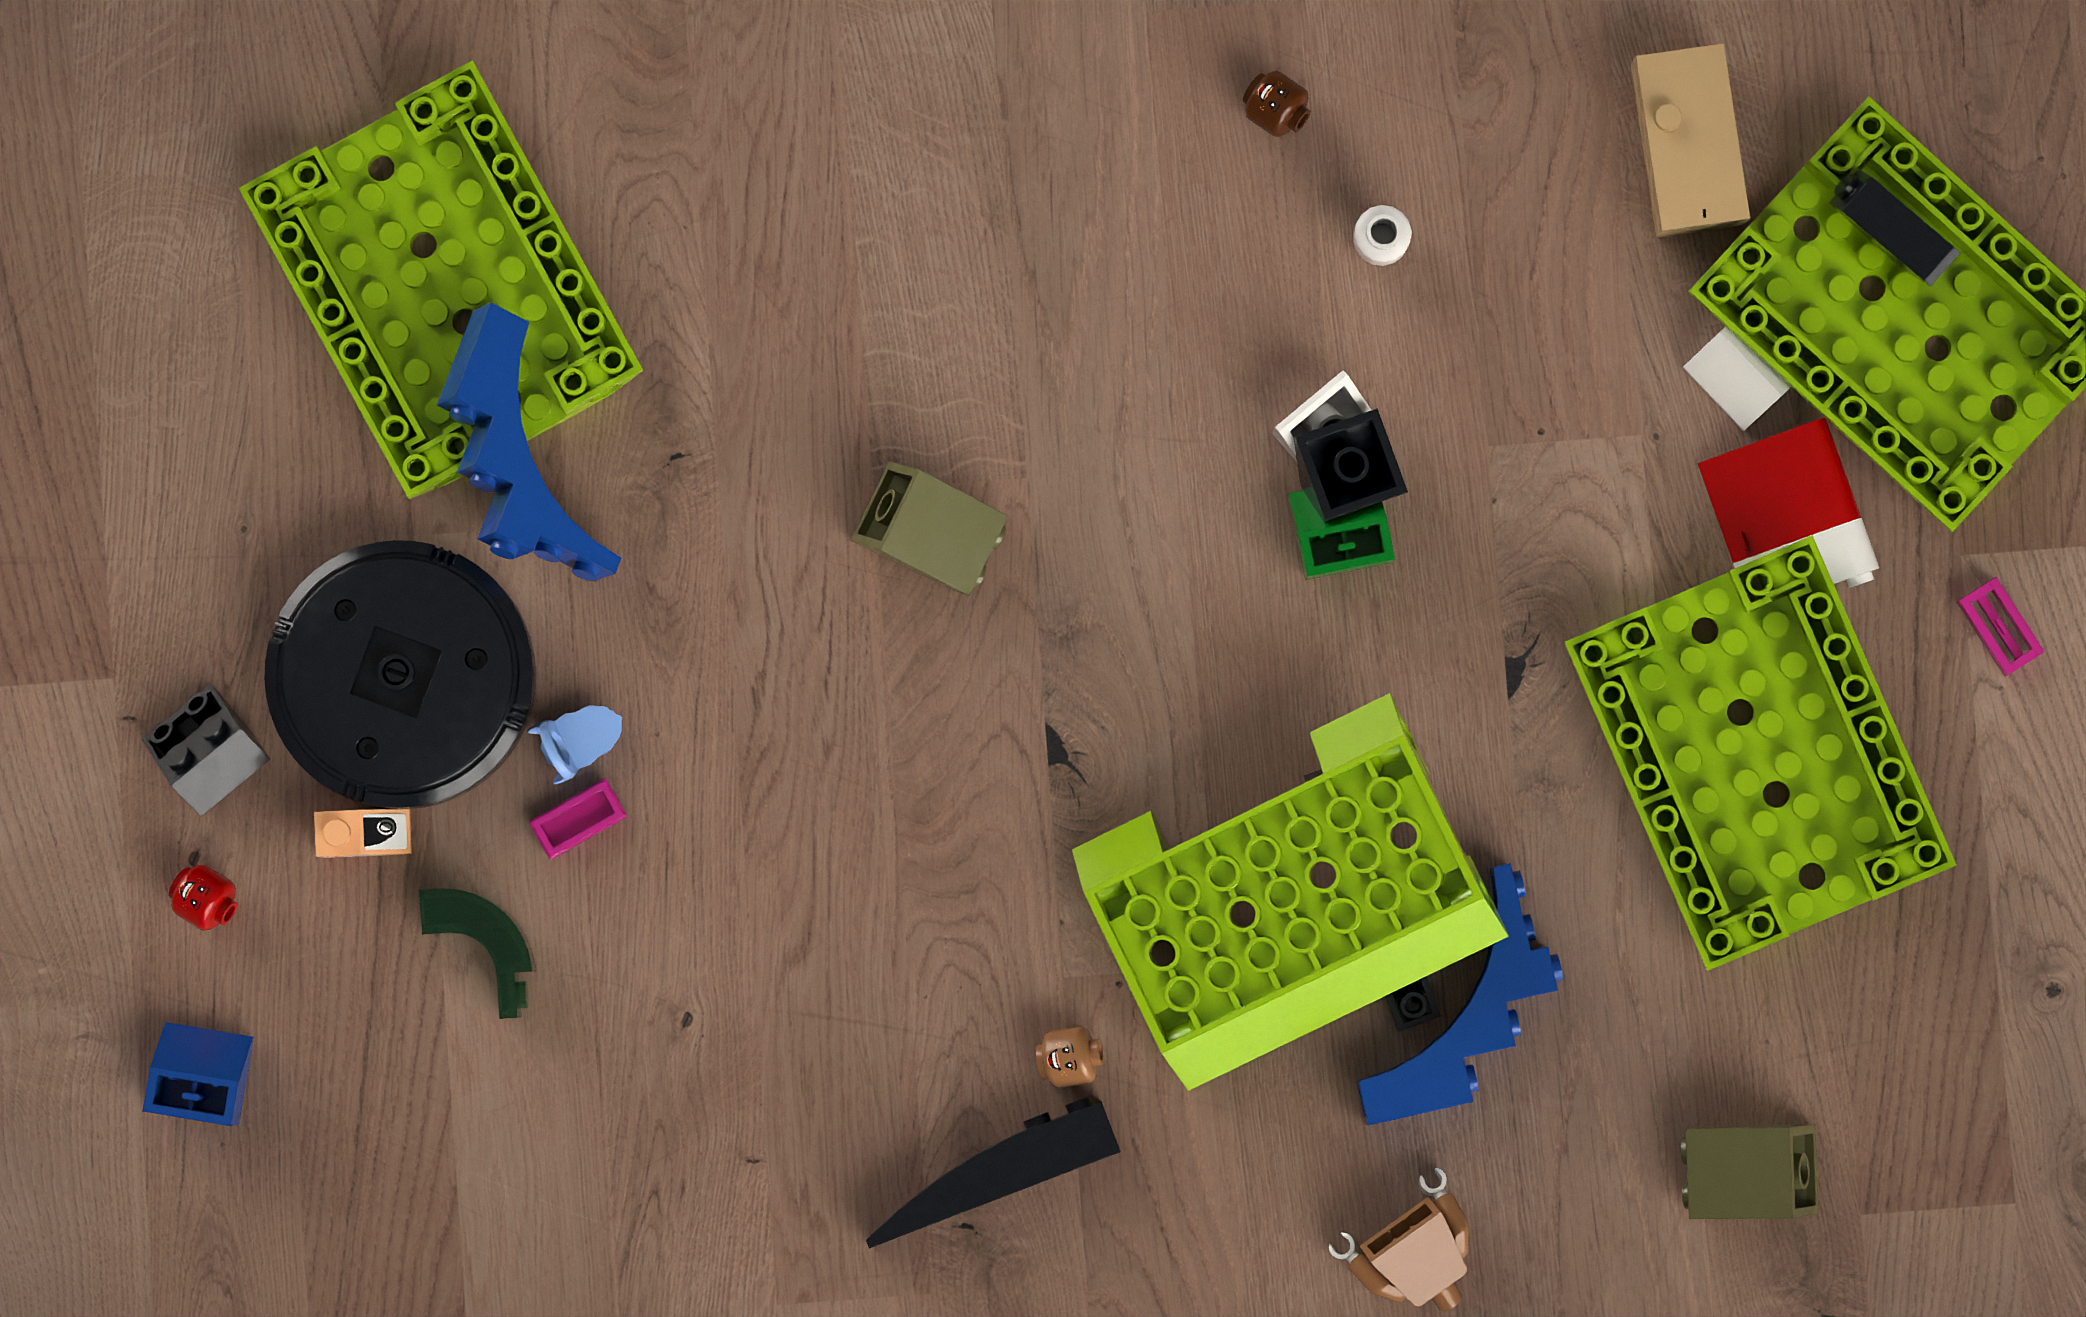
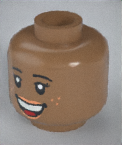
M1082 1026L1049 1031L1043 1037L1042 1044L1036 1046L1038 1071L1043 1080L1048 1079L1051 1085L1056 1088L1089 1084L1096 1077L1097 1066L1104 1065L1102 1043L1100 1039L1093 1040L1090 1032Z

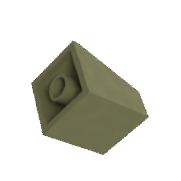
M889 461L850 541L953 591L970 596L972 590L976 589L984 579L986 574L985 563L992 549L997 548L1003 540L1006 531L1004 524L1008 515L920 469Z
M1816 1124L1686 1129V1137L1681 1142V1159L1684 1164H1687V1182L1683 1185L1682 1200L1685 1209L1689 1211V1219H1781L1819 1214Z

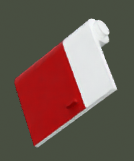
M1826 418L1800 425L1697 463L1735 568L1813 535L1834 584L1846 580L1848 587L1852 588L1874 580L1872 571L1879 569V565Z

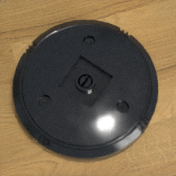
M392 540L362 545L339 554L314 570L290 595L278 615L280 618L278 622H275L276 627L271 632L273 636L269 639L265 658L264 680L269 712L283 744L292 757L309 775L335 793L360 803L387 809H416L442 804L460 797L487 780L506 761L521 739L532 711L536 690V663L531 637L522 615L507 592L487 572L464 556L456 555L451 550L446 551L443 547L437 548L433 544L417 541Z

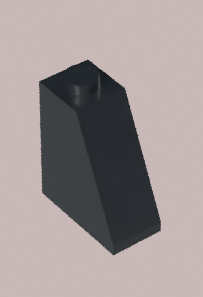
M1858 169L1854 174L1845 176L1834 190L1835 196L1829 204L1901 269L1931 287L1960 254L1946 239L1872 176Z

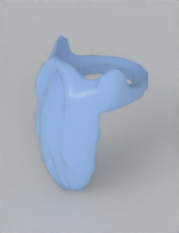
M589 705L576 712L565 713L555 721H541L530 727L527 732L541 736V750L546 761L558 771L553 784H559L573 778L579 769L591 765L599 756L612 749L622 732V717L613 710H609L608 707Z

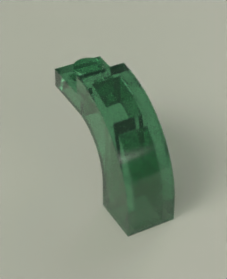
M456 889L419 890L422 935L461 933L479 941L488 950L495 964L499 1019L522 1017L521 1008H528L529 999L527 982H519V973L537 971L531 945L517 921L497 903L476 893Z

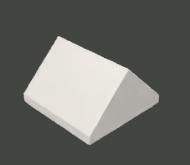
M1726 326L1682 367L1742 431H1745L1791 387Z
M1341 371L1274 428L1272 434L1297 463L1294 437L1371 411V408L1348 374Z

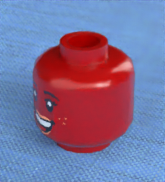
M197 865L192 869L189 867L183 869L173 880L169 889L173 912L202 931L211 930L219 924L226 925L233 918L238 907V903L234 901L236 887L233 882L207 865Z

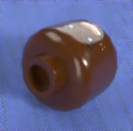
M1272 71L1267 75L1261 73L1256 76L1243 96V103L1246 104V117L1276 137H1281L1290 130L1298 132L1305 125L1311 113L1306 108L1309 99L1308 91L1279 71Z

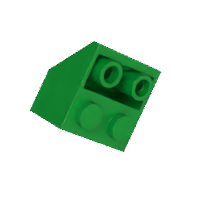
M1303 490L1288 493L1305 581L1392 564L1394 562L1395 556L1383 502L1324 522Z

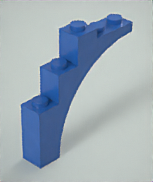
M493 303L486 304L472 312L437 406L450 412L449 416L453 420L465 425H475L457 473L469 478V483L479 490L485 492L495 491L477 539L490 545L492 553L505 559H515L534 551V554L543 560L561 562L573 568L572 573L575 576L587 581H597L616 574L621 557L593 540L568 517L547 489L532 459L521 422L518 394L520 354L529 322Z
M1511 863L1490 868L1494 905L1509 936L1489 946L1483 971L1467 1003L1442 1034L1420 1053L1392 1069L1356 1081L1366 1125H1374L1473 1102L1471 1092L1479 1091L1474 1066H1465L1464 1058L1515 1047L1514 1037L1521 1035L1516 1010H1508L1506 1002L1558 991L1556 981L1563 980L1558 954L1550 955L1548 947L1530 949L1529 941L1536 940L1534 926L1530 914L1522 915L1519 898L1526 896L1520 870L1513 872Z

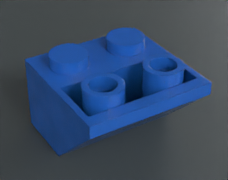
M165 1022L150 1066L142 1112L226 1126L239 1125L254 1037Z

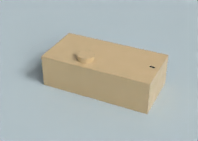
M1724 43L1636 56L1631 63V72L1656 238L1744 226L1750 219Z

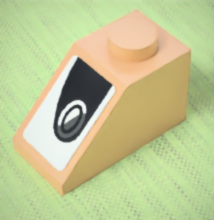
M410 809L314 812L316 857L341 858L412 854Z

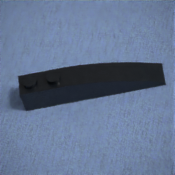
M1090 1096L1065 1105L1068 1113L1051 1120L1049 1113L1046 1112L1023 1121L1026 1130L1018 1132L978 1152L940 1176L906 1202L866 1239L868 1247H875L1120 1153V1148L1102 1101L1093 1104Z

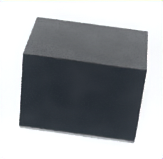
M1378 408L1294 437L1300 486L1324 522L1408 492Z

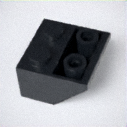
M211 683L201 692L193 695L184 706L167 720L155 726L152 732L142 739L170 785L200 816L205 814L270 760L253 733Z

